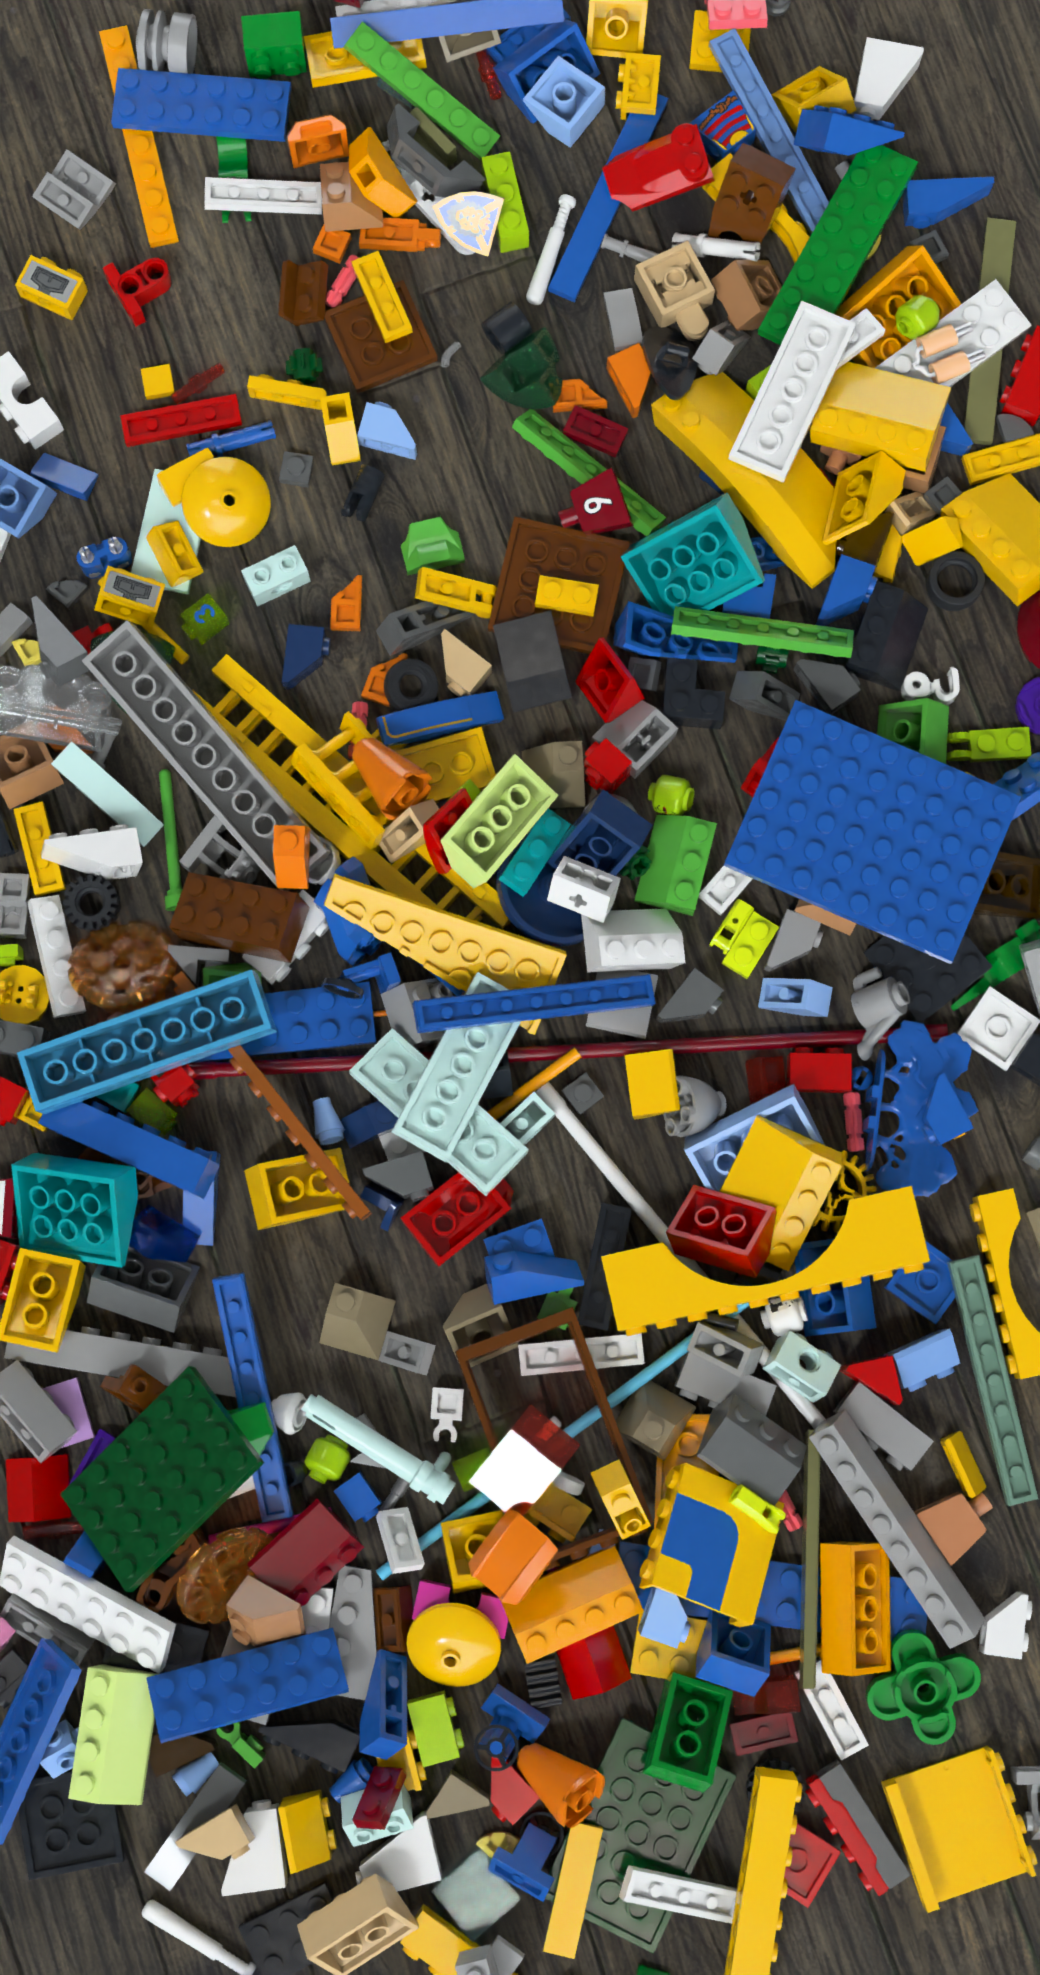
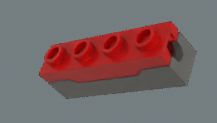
M837 1759L817 1771L816 1774L805 1779L810 1787L805 1791L815 1808L819 1805L823 1807L827 1814L823 1821L832 1835L839 1833L845 1842L840 1848L850 1864L856 1860L862 1872L857 1875L867 1891L874 1889L877 1895L881 1896L888 1889L893 1888L911 1876Z

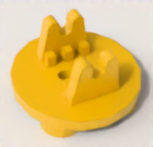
M14 965L0 972V1018L4 1021L26 1025L39 1021L50 1003L44 976L37 969L26 965ZM20 987L24 988L22 992L19 991ZM17 999H21V1003L18 1004Z

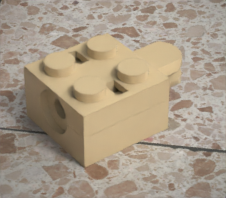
M687 240L635 266L634 281L658 326L661 328L667 327L677 322L686 339L690 341L702 339L706 335L709 326V319L703 309L712 305L715 289L689 241Z

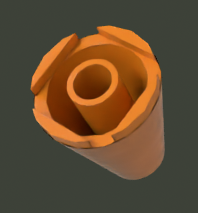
M375 738L362 739L354 746L352 759L381 813L386 818L395 820L400 816V813L410 806L425 801L432 788L428 784L429 780L433 781L426 770Z
M538 1743L525 1745L518 1753L517 1769L560 1825L573 1828L592 1812L594 1808L589 1804L594 1796L600 1799L605 1786V1777L598 1770Z

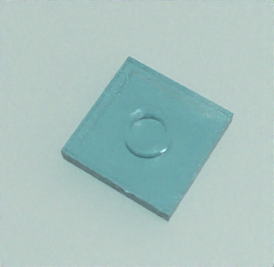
M481 1848L475 1851L432 1889V1893L472 1942L521 1900V1896L509 1882L487 1870L491 1859Z

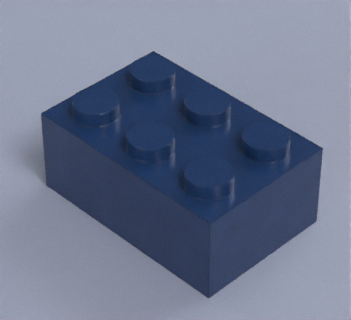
M602 789L565 833L547 863L557 869L563 857L566 856L616 876L640 849L653 825Z

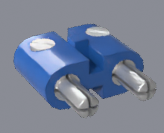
M110 537L98 545L91 544L81 547L76 556L77 562L85 576L92 579L104 576L107 566L125 569L132 563V554L126 542L119 537Z

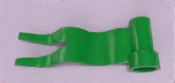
M216 136L219 178H232L235 176V179H248L246 139ZM222 210V223H228L230 211ZM244 211L245 220L252 221L251 211Z
M1036 919L1014 931L1018 937L985 956L993 968L986 972L984 978L950 1006L953 1011L983 994L989 986L993 988L1025 968L1018 945L1040 939V926Z

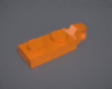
M383 218V227L360 229L359 247L360 249L408 252L425 251V247L440 248L441 230L427 228V224L420 223L418 219Z

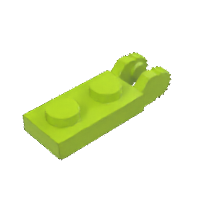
M1029 727L971 730L969 732L947 734V743L968 742L969 750L948 752L947 760L949 761L970 760V762L1028 759L1031 756Z

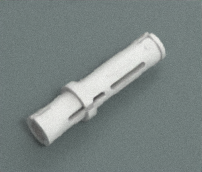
M675 232L672 238V242H680L676 245L672 244V248L688 240L697 257L712 255L757 262L760 256V252H755L756 249H761L759 242L712 238L704 233L695 236Z

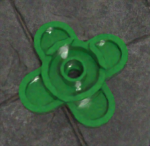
M917 1629L904 1630L896 1635L891 1644V1657L895 1670L880 1675L869 1683L865 1695L866 1702L870 1711L877 1718L889 1721L908 1716L917 1737L921 1741L930 1745L942 1744L949 1740L955 1731L956 1720L952 1709L954 1702L968 1698L977 1691L981 1682L980 1670L974 1660L965 1654L955 1653L938 1658L930 1638L924 1632ZM927 1683L924 1689H918L920 1685Z

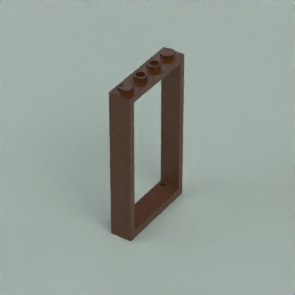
M573 1307L455 1351L512 1510L526 1518L469 1361L567 1324L616 1457L620 1460L649 1523H654ZM616 1526L559 1547L558 1552L545 1571L559 1566L558 1559L570 1555L571 1559L575 1560L590 1554L588 1548L600 1543L601 1549L619 1543L617 1536L620 1535ZM646 1528L634 1535H631V1537H635L649 1530L648 1528Z

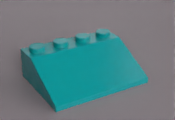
M728 492L633 543L620 556L651 608L674 616L675 606L709 611L765 581L743 517Z
M32 1153L11 1164L20 1248L83 1262L121 1268L125 1266L138 1199L136 1167Z

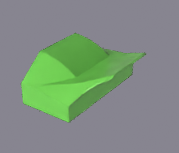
M442 517L410 524L406 540L401 544L408 576L417 574L421 567L439 569L465 562L458 532L452 530Z

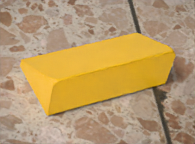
M205 448L157 474L158 484L173 507L181 503L182 491L189 475L199 465L214 458L209 448Z
M943 516L901 535L902 543L916 566H921L963 547L958 518Z
M178 520L152 527L146 538L171 587L180 585L204 572Z
M957 1431L941 1438L940 1443L964 1496L969 1498L976 1497L986 1489V1484L963 1433Z

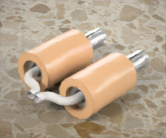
M968 322L956 328L948 324L917 337L916 360L912 363L914 370L922 371L926 377H931L932 381L936 384H941L969 372L970 364L985 358V353H983L982 349L968 355L964 351H960L928 365L929 373L918 364L920 362L919 353L925 359L958 345L959 337L973 331L971 323Z

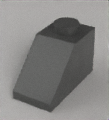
M800 659L796 662L794 672L825 713L834 714L857 698L861 691L857 676L852 671L847 672L844 666Z
M737 671L729 699L749 711L787 721L795 700H799L800 693L764 671Z
M694 968L658 1014L656 1020L660 1023L703 1018L707 1012L713 1015L724 1001L720 998L724 990Z

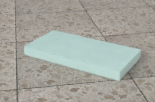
M155 469L131 573L153 578L157 582L165 584L164 590L189 595L192 579L171 587L146 538L153 526L178 520L196 557L201 538L187 524L182 510V503L173 507L159 486L157 474L163 470Z

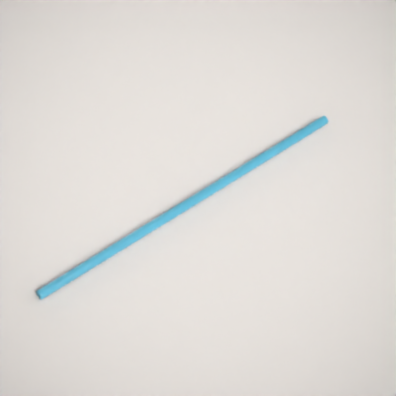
M749 1303L737 1305L738 1312L725 1314L723 1316L734 1318L736 1315H738L740 1312L746 1309L749 1306ZM693 1333L607 1397L610 1408H614L686 1354ZM594 1406L511 1468L509 1473L513 1483L601 1417L598 1406ZM501 1477L441 1522L470 1516L492 1499L490 1494L498 1487H501L502 1490L505 1489ZM441 1522L418 1538L421 1552L443 1536ZM388 1561L376 1570L382 1580H385L392 1574Z

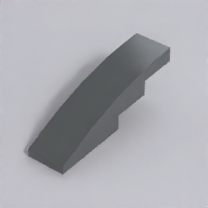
M221 1762L149 1864L145 1873L170 1891L196 1854L195 1852L178 1848L175 1842L181 1836L225 1811L247 1780Z

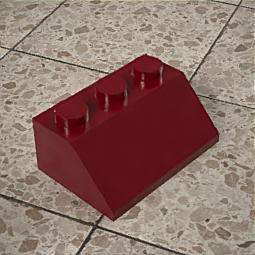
M316 1499L251 1559L247 1565L264 1584L298 1602L302 1607L308 1603L310 1598L322 1586L329 1583L337 1572L347 1563L354 1560L364 1546L342 1519L319 1499Z

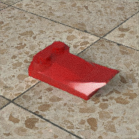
M689 123L680 124L671 134L614 156L608 164L602 167L611 198L624 203L632 212L715 181L697 124L692 125Z
M458 1172L403 1215L401 1220L427 1255L440 1267L512 1209L511 1199L514 1190L503 1178L485 1196Z

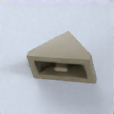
M451 1769L427 1807V1819L490 1806V1797L487 1792Z

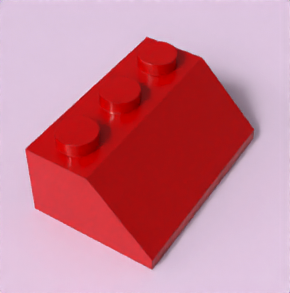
M693 1185L667 1229L666 1234L676 1255L756 1278L770 1254L776 1208Z

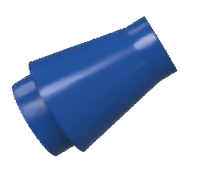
M363 1757L358 1761L353 1760L345 1773L343 1772L338 1780L329 1788L332 1797L338 1803H341L342 1796L365 1789L373 1771V1766Z

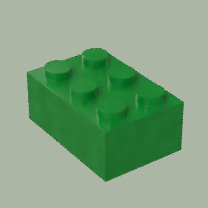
M672 1672L664 1681L643 1774L696 1791L705 1792L713 1784L733 1691Z

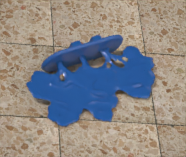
M904 1020L901 1023V1028L894 1030L888 1036V1044L896 1055L897 1063L890 1070L885 1069L886 1056L885 1052L880 1049L875 1067L874 1084L866 1091L865 1102L871 1103L870 1116L863 1120L862 1131L868 1133L865 1163L867 1165L866 1170H870L873 1166L876 1148L880 1146L888 1159V1162L881 1166L876 1174V1182L881 1189L891 1191L912 1186L915 1198L916 1196L929 1197L938 1191L940 1185L951 1181L957 1175V1169L952 1155L946 1148L942 1147V1145L936 1147L933 1142L929 1143L921 1130V1127L924 1126L922 1122L923 1113L934 1078L945 1073L968 1118L979 1111L971 1094L956 1088L953 1083L961 1073L968 1070L972 1050L971 1046L966 1041H963L957 1033L943 1036L937 1043H934L924 1023ZM905 1066L910 1070L908 1073L899 1072L900 1068ZM884 1078H890L899 1084V1090L891 1103L881 1102ZM880 1111L895 1112L899 1117V1128L889 1138L878 1134ZM899 1135L904 1136L901 1142L895 1141V1137ZM891 1144L900 1146L906 1153L904 1160L899 1159L893 1154L895 1148H890ZM891 1161H896L899 1167H891Z

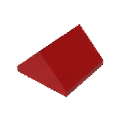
M604 637L599 638L575 682L603 721L610 723L645 698L634 677Z
M880 1356L841 1365L839 1369L841 1373L855 1382H860L886 1402L894 1405L901 1404L903 1398L893 1356Z
M69 1454L51 1455L41 1464L35 1457L5 1459L9 1522H37L72 1517V1511L60 1495L70 1485Z
M614 1625L556 1651L573 1700L605 1693L632 1679Z

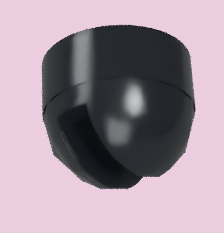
M295 1459L284 1463L289 1487L304 1481L307 1476V1467L302 1461Z

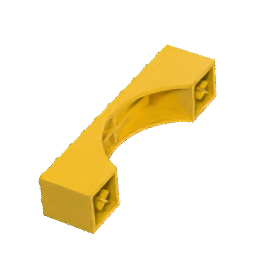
M912 1186L849 1200L843 1224L828 1249L804 1270L771 1284L738 1286L708 1279L685 1266L663 1242L601 1256L618 1331H626V1336L647 1332L646 1326L656 1324L657 1329L676 1326V1319L687 1317L688 1322L707 1319V1312L718 1310L719 1315L738 1312L737 1305L749 1303L751 1309L769 1305L768 1298L780 1296L781 1302L800 1298L799 1292L811 1289L812 1295L831 1291L830 1285L842 1282L843 1288L861 1284V1278L872 1275L874 1281L892 1277V1271L903 1268L904 1274L923 1270V1264L930 1261Z

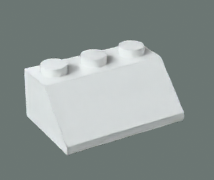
M667 909L612 910L607 915L604 923L581 914L587 973L671 969L685 963L682 932Z

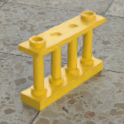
M348 711L344 714L339 728L342 731L317 750H311L305 743L301 744L295 749L291 764L367 847L372 850L380 844L385 832L383 825L390 820L381 812L375 816L371 815L364 808L363 803L373 797L367 786L354 794L343 785V781L359 771L353 760L336 772L330 771L322 762V760L350 740L356 745L362 739L374 738L367 731L365 724Z

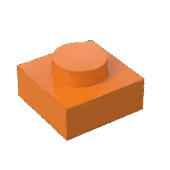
M323 224L313 246V253L340 264L352 239L351 233L343 230L325 232V225Z

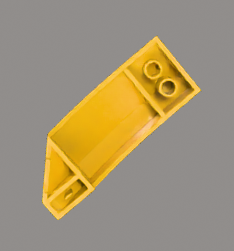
M721 372L718 375L709 374L693 380L690 390L680 400H672L664 394L651 404L654 425L692 459L724 493L728 492L736 507L772 548L773 553L808 586L813 589L835 572L837 540L828 545L822 542L834 487L800 447L784 483L728 460L732 447L755 400L725 373Z

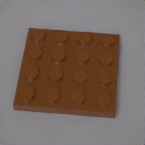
M514 516L488 624V632L495 633L493 625L550 611V609L535 607L540 575L597 584L599 588L594 617L551 610L560 648L590 654L599 638L604 637L606 641L608 640L625 567L620 556L629 548L630 542L596 534L586 535L583 531Z

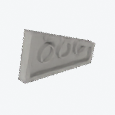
M345 1565L338 1574L329 1628L333 1627L349 1688V1692L339 1694L338 1696L365 1700L377 1655L372 1569Z

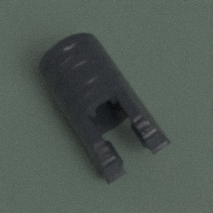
M361 465L341 510V516L351 518L357 508V520L366 521L385 478L381 471L368 465Z

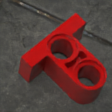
M150 258L121 275L112 262L102 268L106 280L135 327L146 322L140 307L166 293L172 285L167 264L160 258ZM155 273L163 274L159 279H151V276ZM128 288H138L135 293H125Z

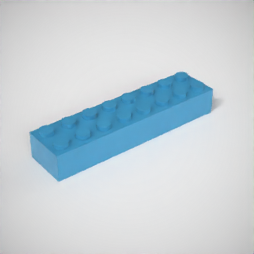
M251 969L17 1052L35 1111L47 1114L276 1033L277 1029L259 976Z

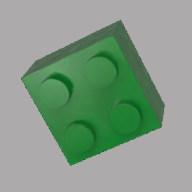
M300 11L241 16L244 51L250 78L266 79L272 75L283 74L296 76L307 72Z

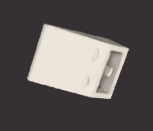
M126 824L112 826L110 831L98 832V829H86L80 831V835L67 836V833H56L50 835L49 839L44 840L41 851L42 859L95 877L98 875L103 877L104 880L135 877L138 875L143 863L137 828H128Z

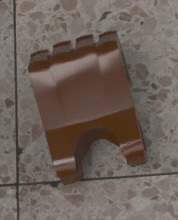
M201 1527L174 1551V1554H177L174 1558L160 1565L141 1584L136 1597L138 1604L158 1613L171 1603L181 1580L209 1554L211 1549L209 1540L206 1539ZM152 1590H157L160 1593L159 1601L153 1599Z

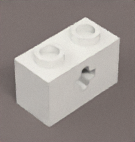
M564 856L553 874L547 901L604 923L614 904L621 878Z

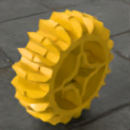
M845 1150L841 1152L842 1167L834 1181L838 1184L837 1189L844 1194L841 1196L837 1195L835 1196L836 1199L832 1200V1193L829 1191L824 1203V1213L819 1210L812 1224L814 1227L818 1224L819 1220L823 1221L821 1230L824 1232L828 1230L830 1223L833 1225L834 1233L839 1232L841 1228L840 1223H843L846 1215L833 1216V1213L840 1200L849 1201L867 1196V1193L876 1191V1186L866 1185V1182L874 1179L873 1174L864 1177L861 1173L866 1170V1163L857 1168L854 1165L859 1157L854 1155L848 1162L846 1161L847 1151ZM845 1170L854 1177L858 1186V1192L845 1185Z

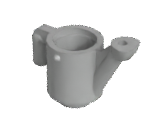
M874 967L858 974L853 980L855 992L851 996L852 1007L858 1021L866 1028L862 1042L857 1045V1051L860 1058L865 1061L872 1056L875 1044L898 1017L907 1012V1004L910 1003V996L906 986L901 981L897 982L892 977L866 987L868 983L882 978V971L879 967Z

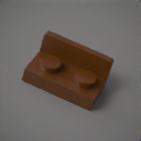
M290 260L283 261L278 313L280 317L295 326L324 320L328 278L327 263L320 260L297 265Z
M134 1364L129 1366L124 1376L120 1375L119 1378L105 1376L100 1385L102 1389L138 1414H141L167 1388L163 1383Z

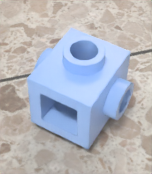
M66 1719L57 1724L52 1739L40 1762L53 1779L73 1768L79 1728L74 1729Z

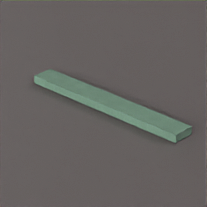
M974 1255L947 1262L1005 1504L1012 1506L1036 1500L1038 1495L979 1255Z

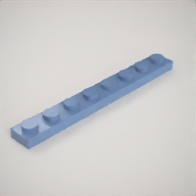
M734 28L709 41V48L731 89L737 94L757 130L756 135L766 154L796 168L787 193L811 235L827 208L829 201L799 146L793 145L794 136Z

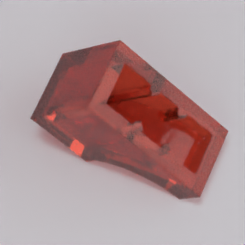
M793 1674L768 1677L754 1697L732 1690L735 1715H775L801 1712L797 1679Z

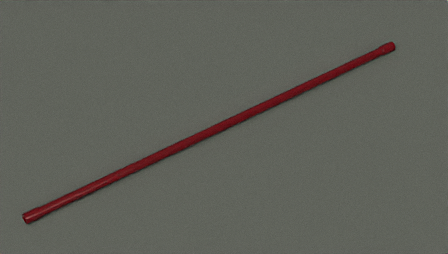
M946 1023L925 1024L933 1042H938L941 1037L948 1036ZM901 1027L889 1028L876 1044L888 1043V1036L894 1030ZM866 1029L507 1047L509 1062L558 1060L574 1047L582 1056L580 1059L625 1057V1055L667 1049H672L673 1054L858 1045L862 1042ZM434 1051L420 1053L430 1060ZM365 1055L253 1061L264 1075L350 1071ZM202 1061L188 1063L197 1074L193 1080L248 1076L245 1071L239 1074L230 1062Z

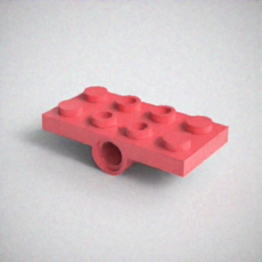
M704 0V4H707L709 30L767 28L766 0Z

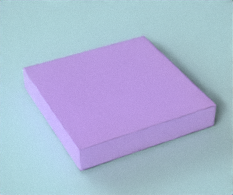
M78 1377L42 1388V1390H46L52 1396L54 1404L58 1409L70 1417L74 1428L77 1430L76 1434L63 1447L95 1437Z

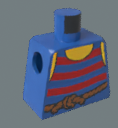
M734 90L690 122L692 125L697 124L705 151L718 162L729 153L734 156L742 143L751 145L755 141L756 127Z

